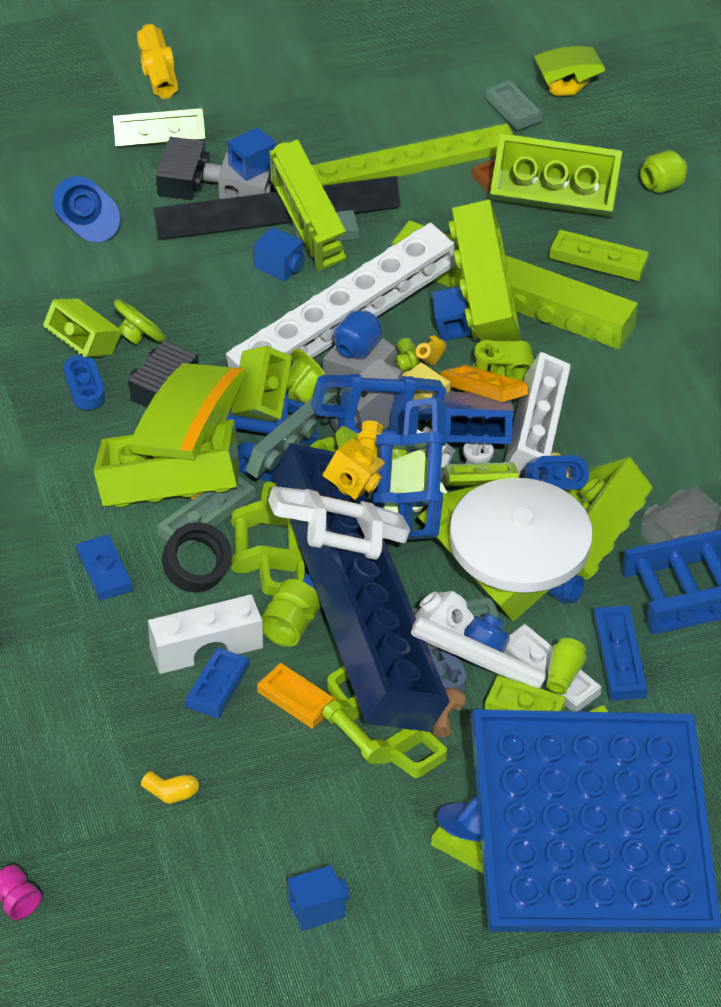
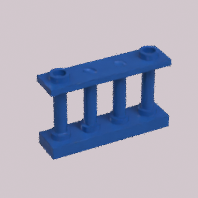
M721 529L646 546H636L625 550L622 568L624 578L640 575L652 599L649 602L646 626L651 635L721 620ZM706 560L718 587L699 590L687 564ZM673 567L685 594L668 598L665 596L654 571Z

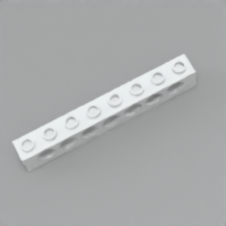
M430 222L423 228L414 231L398 244L389 247L373 260L364 263L351 274L339 279L326 290L314 295L293 311H289L276 322L261 329L243 343L233 347L232 350L226 353L228 367L239 368L242 351L266 345L288 355H291L293 349L298 348L314 358L335 344L333 337L334 329L349 312L365 310L377 317L456 266L454 255L455 243Z

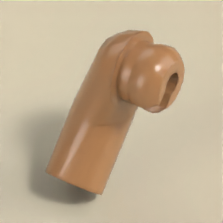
M455 687L445 689L450 702L432 728L435 737L444 738L450 735L449 713L452 709L455 711L460 710L461 706H464L466 703L465 694L462 691H458Z

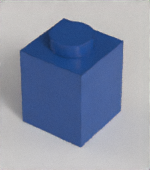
M257 127L228 141V165L245 181L270 170L269 151L273 150L277 145L272 137L267 136Z
M271 227L254 243V267L284 282L294 273L299 272L304 264L303 241L274 227Z
M461 287L432 292L435 319L441 338L446 341L473 335L471 327L469 328L465 308H468L466 298H463Z
M331 865L287 879L288 902L301 931L345 917V901L350 899L348 887L342 877L337 878Z

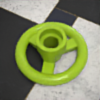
M122 299L114 301V307L126 317L118 328L127 339L138 345L143 339V334L146 333L158 342L166 341V334L146 316Z

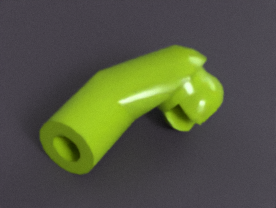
M410 338L401 339L397 343V349L400 352V355L396 357L397 368L403 371L412 370L421 363V359L416 355V347Z

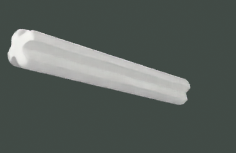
M424 617L417 618L412 626L411 634L414 637L511 680L540 688L546 675L543 670Z

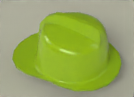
M296 348L291 353L292 365L290 366L286 391L288 392L289 399L305 404L313 397L318 377L326 374L310 355Z

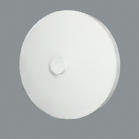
M506 478L483 484L462 498L451 518L450 544L459 564L477 580L505 591L537 592L557 587L569 581L584 567L591 550L592 526L589 516L582 505L561 488L535 479Z

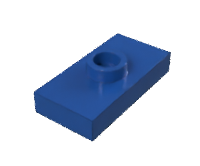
M109 534L76 544L77 554L99 601L133 591L132 582Z
M217 647L185 699L186 708L219 719L249 669L250 658Z

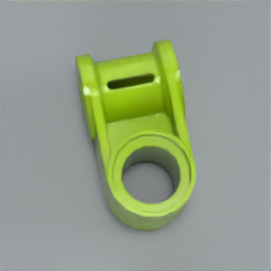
M484 340L475 346L476 362L472 366L486 371L488 368L490 372L524 381L525 374L534 362L532 347L526 341Z

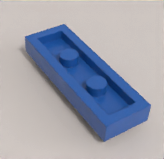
M630 605L594 608L593 618L610 701L646 698L647 685Z

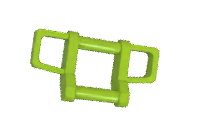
M265 482L258 502L235 509L231 513V525L234 527L235 554L231 558V569L236 573L243 574L259 569L262 592L266 595L274 596L282 582L273 581L270 577L269 569L295 572V579L303 582L306 562L290 519L274 515L269 502H267L272 487H277V484ZM259 523L288 527L289 549L269 546H256L248 549V528Z
M345 666L327 677V689L335 700L324 707L322 715L329 723L337 724L362 750L361 755L368 763L387 764L392 762L410 776L419 778L446 761L447 748L430 732L401 728L400 732L387 740H372L354 722V720L363 715L356 695L348 700L338 686L349 679ZM421 742L434 753L418 763L413 762L404 755L405 752Z

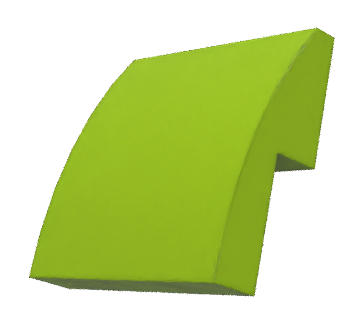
M562 47L534 56L547 84L574 73L577 81L581 82L606 71L593 47Z
M514 462L445 464V467H441V481L444 486H475L499 479L518 478V471Z

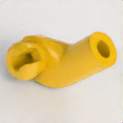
M574 76L570 81L563 82V78L548 84L550 87L549 92L554 96H574L589 83L590 79L578 82Z
M432 335L429 336L431 339L429 343L425 341L419 344L415 351L417 357L429 366L436 365L446 351L444 340Z
M149 771L141 781V786L167 804L189 799L199 790V782L192 775H180L164 780L153 771Z

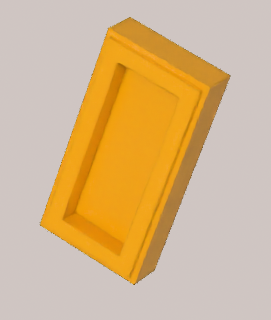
M281 662L257 684V692L312 729L325 718L322 715L324 707L335 700L334 697Z

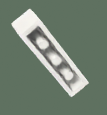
M543 352L539 353L525 374L524 382L527 383L528 395L519 398L512 427V442L508 444L504 463L514 462L518 471V478H525V468L531 459L551 456L570 371L569 363Z

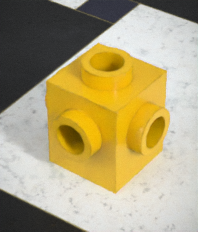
M351 438L337 449L322 476L335 484L343 494L351 496L356 500L364 492L367 491L371 494L382 480L379 472L385 462L371 448L363 446Z

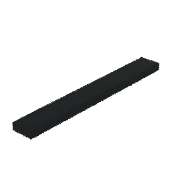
M397 176L322 185L336 212L353 210L356 213L401 206ZM277 191L153 208L157 239L292 221Z

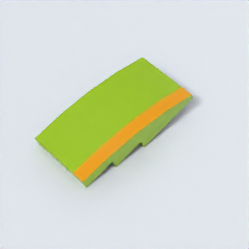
M182 363L167 378L143 414L129 443L132 454L196 460L203 441L210 442L217 424H225L244 378V369Z

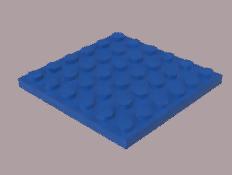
M473 709L471 728L488 932H719L721 929V918L694 714Z

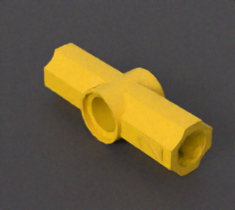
M154 24L144 25L137 32V42L141 51L144 76L149 77L153 94L160 96L161 99L171 98L178 91V80L174 72L171 47L166 46L160 28L155 27Z

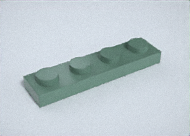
M333 387L328 388L322 404L334 405L339 391ZM311 398L254 446L246 472L257 478L265 470H273L279 463L289 443L298 445L304 437L310 438L322 421L327 423L332 417L316 415L311 407Z

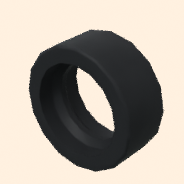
M193 522L186 523L174 531L163 549L161 560L164 573L171 583L181 590L198 593L206 592L218 585L230 567L232 553L230 543L221 531L210 524ZM194 539L202 541L211 547L217 559L213 571L207 575L199 576L191 574L182 568L176 556L181 543Z

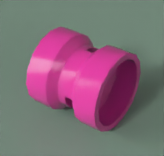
M17 865L7 866L0 870V902L4 903L3 909L12 920H21L29 916L36 910L42 899L41 892L35 885L26 882V875Z

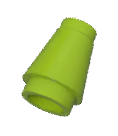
M561 638L558 644L552 647L546 684L550 691L557 694L567 693L568 688L587 660L585 654L586 647L581 642L572 638Z

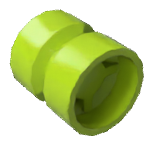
M297 579L283 581L273 596L272 601L269 602L261 615L263 634L269 640L281 646L292 647L297 645L308 628V624L311 623L322 606L317 592L305 582Z

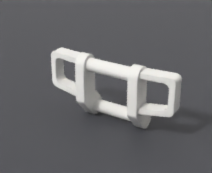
M272 487L268 499L274 515L308 521L307 542L312 547L320 548L322 545L363 553L366 558L377 560L382 550V538L406 543L410 528L401 514L374 506L373 503L362 501L360 504L320 496L314 490ZM326 511L357 518L365 538L361 539L326 531Z

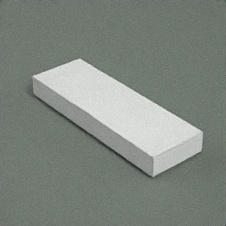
M524 624L509 635L510 641L504 653L543 670L546 675L542 686L547 691L552 692L546 687L553 646ZM580 670L568 688L567 693L559 695L567 697L566 706L571 711L578 712L601 695L602 686Z

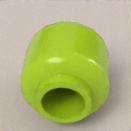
M672 150L648 156L640 172L642 182L647 188L658 194L679 188L685 182L687 164L677 152Z

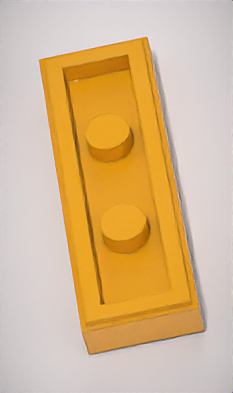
M466 364L440 372L442 377L450 381V387L499 402L528 395L527 383Z

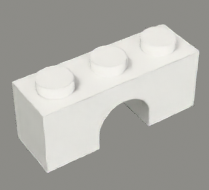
M252 594L148 620L150 649L159 674L194 666V655L197 650L212 642L224 643L226 650L235 654L263 648L262 619Z

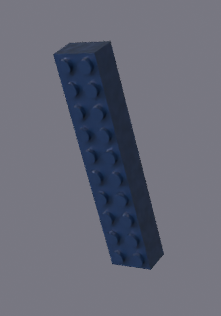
M289 443L272 473L277 487L314 490L320 496L360 504L362 501L368 502L365 492L355 500L351 496L343 494L335 484L322 476L336 453L334 451ZM326 511V531L361 539L365 538L357 518ZM290 519L366 724L430 732L450 700L426 642L411 634L416 617L384 539L382 538V550L377 560L366 558L363 553L330 546L312 547L307 542L308 521Z

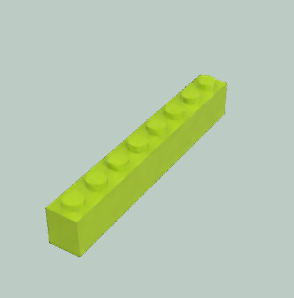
M409 220L392 242V246L410 236L414 231L423 228L424 225ZM443 233V234H445L451 241H453V242L455 243V240L452 239V236H451V235L446 234V233ZM505 255L516 312L610 347L621 349L636 325L637 302ZM456 265L432 281L451 288L460 286L459 279H462L461 270Z

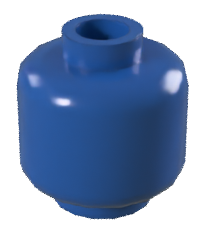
M365 310L349 312L334 329L333 337L338 352L346 358H366L382 339L381 323L378 318Z
M485 613L483 618L474 616L475 618L465 628L464 636L504 653L510 641L509 634L502 629L505 622L489 613ZM468 661V662H470V663H472V664H474V665H476V666H478V667H480V668L485 669L484 667H482V666H480V665H477V664H475V663H473V662H471V661Z

